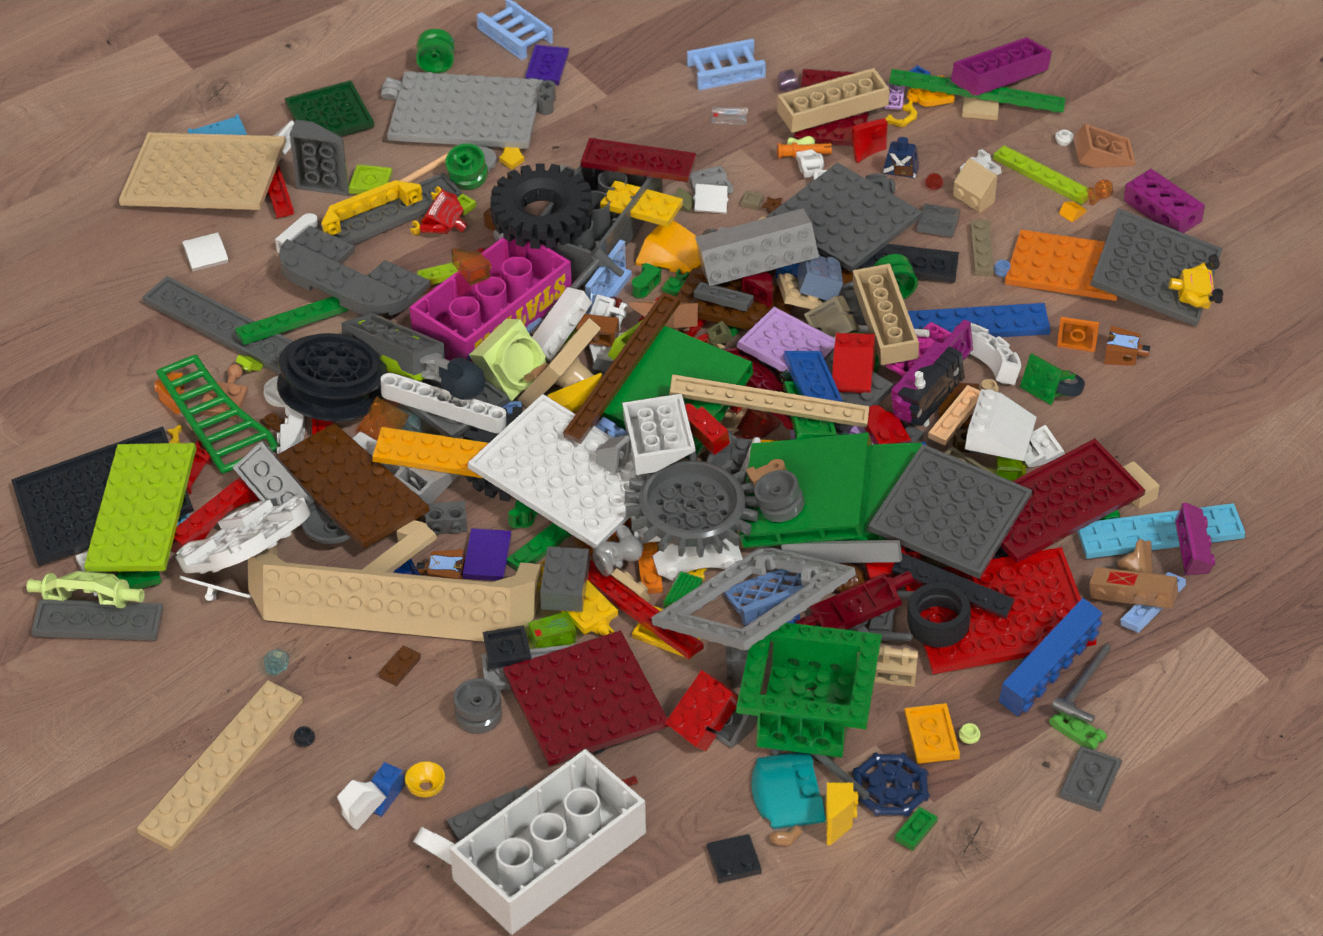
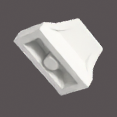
M352 780L337 798L342 808L343 817L354 829L358 830L385 800L386 796L372 782L363 783Z

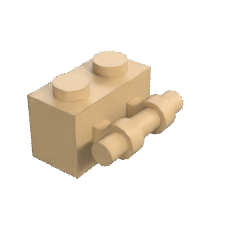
M885 645L884 648L880 647L874 683L915 687L918 651L904 647L903 649H893L891 646Z

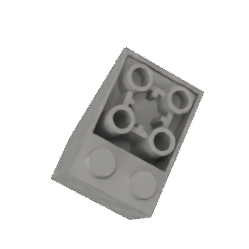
M402 466L394 476L424 502L429 504L454 481L458 474Z

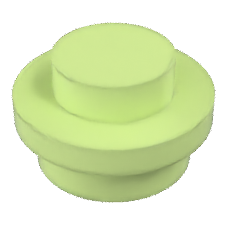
M967 723L959 730V738L964 743L973 744L980 739L981 733L975 724Z

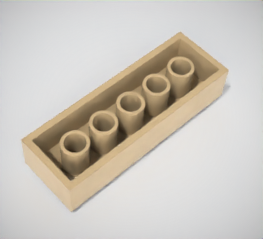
M875 68L779 94L777 112L793 133L888 106L890 89Z
M885 264L853 270V288L869 333L875 334L876 353L880 364L886 365L918 359L919 341L891 265Z

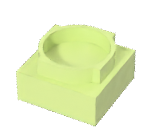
M505 319L469 354L474 364L483 370L486 380L509 397V401H512L522 390H526L536 380L534 379L527 383L523 378L524 375L544 363L547 364L544 352L539 344L531 338L520 319Z

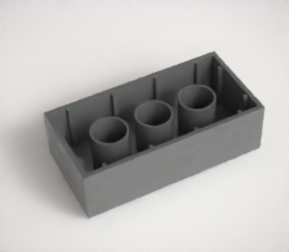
M580 164L574 175L579 173L584 177V183L588 182L591 187L592 221H590L588 229L586 231L582 230V235L576 240L570 237V243L563 246L558 240H555L556 247L549 248L571 261V280L575 281L593 261L591 259V252L594 248L598 247L605 254L609 255L619 240L625 241V247L628 245L645 222L644 220L631 217L630 211L647 189L662 193L661 178L581 167ZM615 180L623 182L625 185L630 184L641 187L635 196H630L632 200L621 214L610 211V201L604 208L600 209V202L604 196L607 198L606 193L608 190H615L614 187H611ZM551 202L540 216L556 212L559 206ZM600 266L592 272L582 285L585 286Z

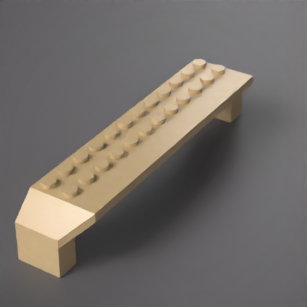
M277 545L270 549H265L248 559V591L263 620L484 642L483 632L521 625H524L525 628L534 618L540 602L541 564L520 562L516 575L494 582H482L285 563L277 557Z

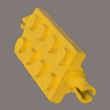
M541 564V575H542V577H541V579H540V590H541V584H542V578H543V572H544V566H543L542 564ZM587 580L583 612H561L584 635L590 631L601 636L615 632L609 626V623L618 616V610Z

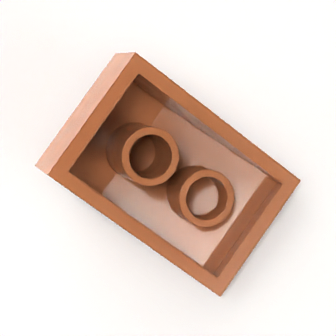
M1084 124L1073 138L1078 161L1083 165L1099 168L1134 166L1136 164L1130 138L1088 124Z
M656 301L629 302V306L645 317ZM680 302V305L665 326L677 331L690 330V327L698 326V303Z

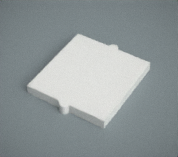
M695 185V195L693 196L695 200L694 212L727 213V203L729 201L727 198V186Z

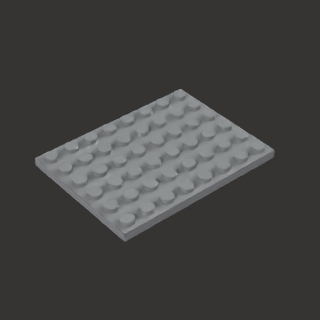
M405 72L387 138L389 141L456 145L470 143L476 146L529 149L538 110L537 96L540 93V83L543 80Z

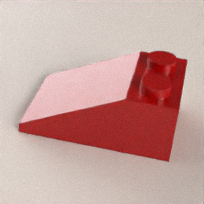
M836 333L832 378L839 392L871 393L876 355L875 334Z

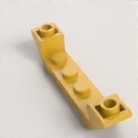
M394 180L330 205L321 223L322 231L332 236L341 232L340 221L399 198L406 206L423 200L422 187L420 184Z

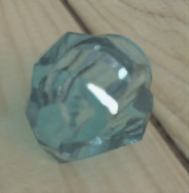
M278 648L268 651L263 658L266 672L270 675H278L285 671L288 667L289 654Z

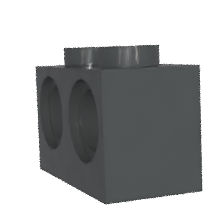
M465 501L428 504L430 511L425 514L426 524L436 535L467 532Z

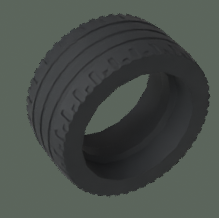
M933 582L923 585L914 591L908 603L907 622L910 633L917 641L927 646L943 648L955 645L968 632L971 608L968 597L960 588L943 582ZM939 606L954 611L958 616L949 622L935 623L924 619L920 613L928 608Z

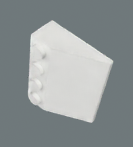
M981 389L968 428L965 449L1024 461L1037 417L1002 393L990 389Z
M682 394L622 403L624 423L627 435L630 437L629 445L636 475L657 472L695 452V445Z

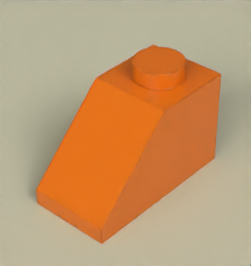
M168 373L166 375L172 381L182 377L183 373ZM159 378L155 380V392H158L159 400L173 412L180 414V409ZM185 384L175 388L179 395L184 393Z

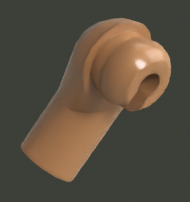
M795 825L789 832H772L769 839L775 845L791 846L803 831L799 826Z

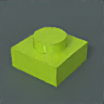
M461 194L457 197L464 209L461 215L465 216L476 207V201L468 196Z
M238 354L236 362L242 365V369L248 372H252V370L261 371L263 364L249 356Z

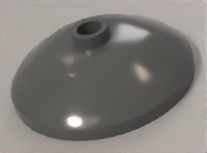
M315 504L309 507L310 516L302 523L303 531L309 538L324 544H337L351 539L342 528Z

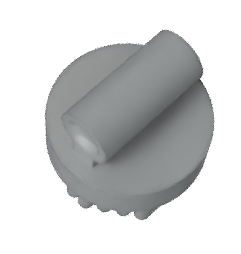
M386 77L385 83L382 84L381 88L382 98L397 101L401 90V81Z

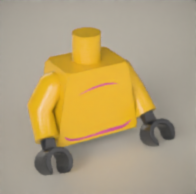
M1212 254L1208 258V263L1204 262L1196 267L1182 270L1179 279L1170 278L1168 288L1178 290L1179 300L1195 308L1209 309L1212 301L1220 304L1223 301L1222 296L1224 294L1222 289H1214L1212 270H1209V268H1219L1218 256Z

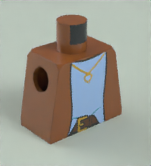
M1111 326L1104 364L1134 366L1137 356L1149 357L1150 346L1139 344L1141 336L1139 333Z
M464 549L432 551L429 563L417 562L416 574L462 580L465 564Z

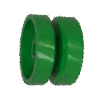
M429 29L419 35L417 39L416 62L421 69L430 73H443L452 67L455 43L451 34L441 29Z
M470 143L460 144L448 152L445 165L450 180L459 189L473 190L485 183L488 177V167L485 156L478 146Z
M891 254L879 259L874 264V266L891 265L903 300L914 293L918 280L907 257L900 254Z

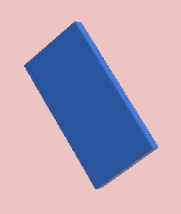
M784 351V360L799 395L843 402L821 351Z

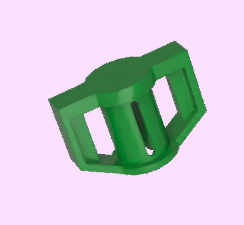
M518 500L515 503V508L508 512V525L513 529L529 528L533 525L534 518L538 512Z

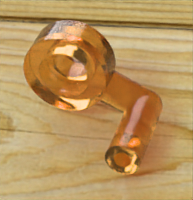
M1100 180L1095 184L1094 188L1089 187L1087 189L1089 203L1095 205L1100 198L1110 197L1114 191L1112 183L1109 180Z

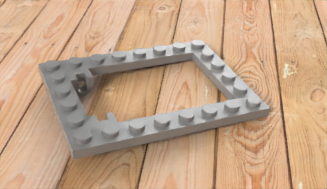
M761 546L745 556L743 560L737 561L651 617L652 623L663 629H670L710 642L720 643L724 646L738 648L739 650H747L759 640L764 639L772 631L779 629L781 625L792 620L800 612L807 610L809 606L820 601L825 595L848 582L849 579L856 575L855 568L781 549ZM774 568L801 574V582L804 586L802 589L742 629L690 615L694 611L701 609L708 602L715 600L723 592L730 590L737 583L744 581L751 574L764 576L766 569L773 570Z

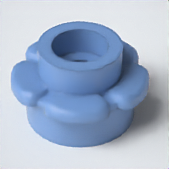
M999 260L994 266L995 273L1000 277H1005L1010 270V263L1007 260Z

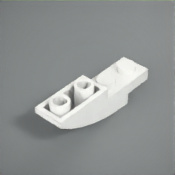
M286 404L285 413L289 418H285V424H281V432L277 433V442L280 444V447H277V454L303 441L306 430L305 415L294 411Z

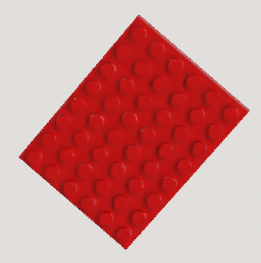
M1062 547L1041 550L1018 563L1010 556L992 559L980 579L953 567L941 568L1015 599V602L1007 619L970 605V625L966 636L955 645L943 648L923 644L932 674L1021 659L1026 655H1030L1081 600ZM914 582L904 586L905 591H916V589L923 585ZM939 606L928 608L920 613L924 619L935 623L949 622L958 616L954 611ZM1097 639L1093 642L1089 641L1086 646L1096 645Z

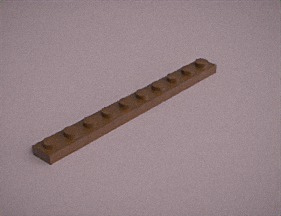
M662 292L563 432L564 438L582 444L678 308L680 298Z

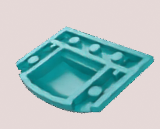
M795 752L757 758L752 771V795L762 818L766 817L772 822L770 824L772 829L826 822L823 800L820 795L811 754Z

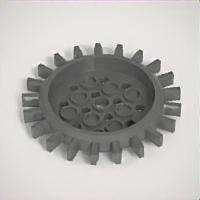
M696 452L689 454V460H678L657 472L640 474L639 476L645 479V481L631 477L629 488L639 492L625 491V503H635L638 505L626 506L625 515L626 517L641 516L632 520V530L636 531L647 527L648 530L644 532L643 541L647 543L656 536L661 538L659 549L661 552H664L668 545L672 543L678 545V556L683 557L686 552V546L696 547L698 557H703L705 546L712 544L717 553L721 554L723 551L722 540L727 539L734 546L739 545V536L735 533L736 530L746 535L751 534L752 525L742 520L753 522L758 520V511L746 509L759 508V503L755 496H745L753 494L755 486L753 482L740 485L741 482L746 480V471L744 469L734 475L729 473L732 469V460L728 459L719 467L714 465L715 455L713 453H710L706 462L697 461ZM688 505H695V507H697V508H695V509H689V508H687V506H688Z

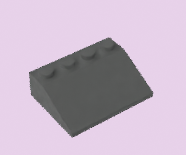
M295 120L289 135L296 188L349 196L343 138L314 122Z

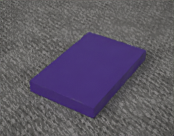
M535 45L525 79L550 80L559 86L569 55V48Z
M471 528L463 569V579L491 581L504 579L507 565L506 559L508 558L512 536L511 531Z

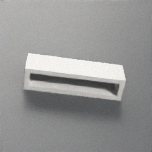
M567 287L531 337L541 347L546 356L545 360L552 361L592 304L584 291Z

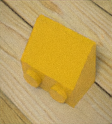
M853 783L826 784L825 817L827 845H832L850 830L853 825V818H857L858 792H854Z

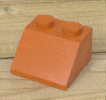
M1061 317L1057 347L1095 352L1100 323Z

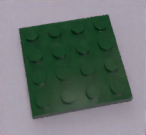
M351 80L285 98V104L294 121L314 122L338 136L349 135L375 127L370 113Z

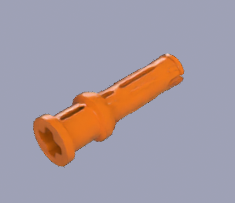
M792 142V144L777 143V158H796V152L813 150L821 155H831L832 145L831 143L798 145L796 142Z

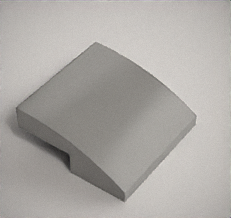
M721 165L695 171L691 174L689 183L694 193L696 184L727 186V194L733 193V185L728 181L726 171Z

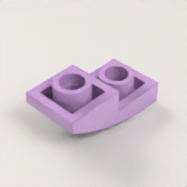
M888 83L887 86L890 89L889 105L884 106V109L902 110L905 86H896Z

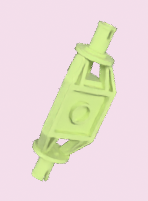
M75 571L60 578H57L54 573H48L43 581L30 579L27 582V591L42 593L44 600L64 601L71 598L72 591L83 589L85 593L97 591L100 604L124 608L128 601L143 602L145 596L143 589H130L126 580H119L114 574Z

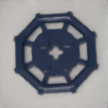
M903 752L901 754L872 753L868 760L858 768H854L851 773L853 779L861 786L862 781L868 783L869 788L865 790L870 793L869 797L873 798L878 804L869 799V797L863 800L859 795L858 801L877 817L880 815H903L908 817L914 809L923 802L928 801L930 797L927 779L929 775L928 770L920 767ZM874 765L877 769L871 774L865 773ZM905 765L906 767H908L911 771L914 772V774L910 775L908 772L902 769L903 766ZM919 781V790L913 789L914 782ZM888 783H892L895 787L890 786L887 788L886 786ZM909 798H914L908 804H904ZM888 803H894V806H898V807H884V806H888Z

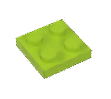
M357 164L349 185V193L361 194L389 183L393 174L392 168Z

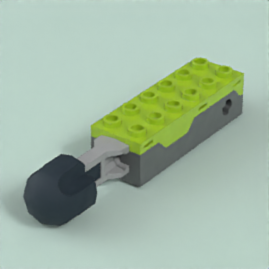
M374 313L341 323L342 335L356 338L370 346L377 357L386 364L387 372L422 382L424 379H435L441 382L444 390L449 391L452 396L461 400H472L484 390L486 378L483 370L464 358H455L451 361L444 359V343Z

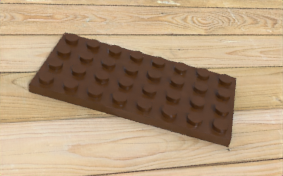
M335 423L276 455L315 500L314 504L364 549L430 511L429 505L381 463L373 462V456Z

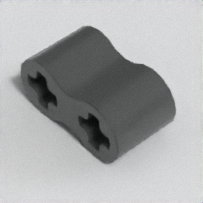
M550 80L540 83V93L537 96L538 112L542 115H549L554 111L553 102L556 100L555 83Z

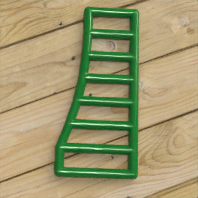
M194 354L159 368L156 371L159 379L220 473L225 474L234 470L233 467L242 459L240 458L225 465L220 457L265 438L270 444V449L274 453L277 452V447H280L272 433L243 411L223 391L198 355ZM193 363L198 369L172 381L166 375ZM201 377L208 383L181 395L175 389ZM211 390L218 396L189 409L184 401ZM225 403L230 408L198 423L193 417L195 414ZM235 415L244 420L207 437L202 430ZM249 427H253L259 432L219 450H215L211 444Z

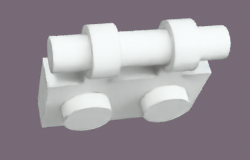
M597 294L590 314L608 317L611 314L615 315L616 318H619L620 333V325L626 317L628 305L621 303L619 308L614 307L615 299Z

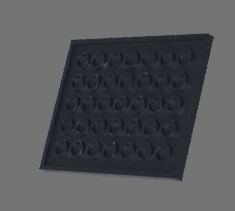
M163 426L11 479L38 566L89 549L117 445L169 443ZM187 490L185 491L179 516L194 511Z

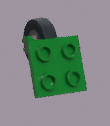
M1033 353L1029 356L1020 383V388L1050 405L1053 404L1055 397L1079 396L1085 386L1084 380L1079 375L1070 370H1061Z

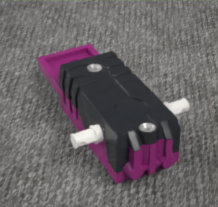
M963 320L954 328L949 337L944 339L943 343L935 341L931 347L926 349L923 356L916 360L914 366L904 374L903 378L893 386L891 390L893 413L899 420L914 426H928L930 424L929 417L945 401L948 394L953 392L954 387H957L959 382L965 378L963 361L973 351L971 322Z

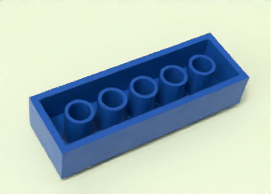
M1082 598L1003 682L999 702L1018 717L1023 712L1027 713L1032 708L1033 701L1037 697L1040 699L1047 691L1046 687L1058 680L1060 677L1059 673L1071 666L1074 661L1073 658L1076 655L1080 656L1087 647L1086 644L1089 641L1093 642L1100 633L1098 629L1103 623L1101 622L1103 612Z

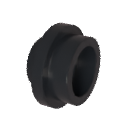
M307 726L299 727L294 733V742L301 747L310 746L315 741V733Z

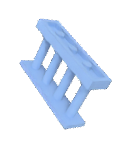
M505 0L506 9L492 17H488L482 12L477 14V29L521 60L527 58V47L543 38L548 43H553L552 28L512 0ZM508 15L513 17L512 20L503 25L496 23ZM519 23L524 25V27L514 33L508 31V29ZM529 31L536 33L525 41L519 39V37Z
M754 39L687 51V66H696L698 70V90L765 78L766 73L764 60L755 61L753 57ZM746 56L749 63L739 64L736 58ZM729 59L732 66L722 68L720 61ZM712 62L715 69L706 71L703 64Z

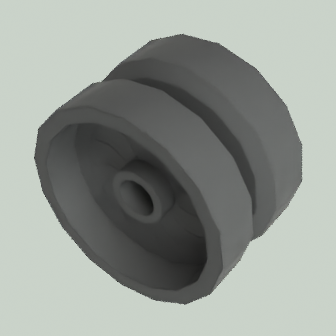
M787 470L769 472L762 476L754 487L755 497L759 503L760 510L767 520L772 522L788 521L796 517L804 507L805 501L802 490L800 489L797 477L792 472Z
M481 678L469 679L461 683L455 690V717L457 724L463 730L469 733L480 734L489 732L500 723L502 717L501 695L495 683Z

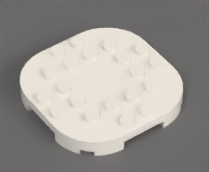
M293 496L280 506H273L270 499L257 502L220 520L218 524L221 530L208 539L188 542L178 550L175 557L184 573L200 572V574L208 571L217 572L247 560L265 549L276 546L279 539L290 536L292 534L291 531L310 516V510L302 496Z

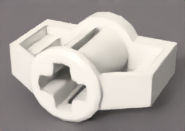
M813 150L796 152L799 169L803 173L804 178L813 177L814 170H823L824 161L821 154Z

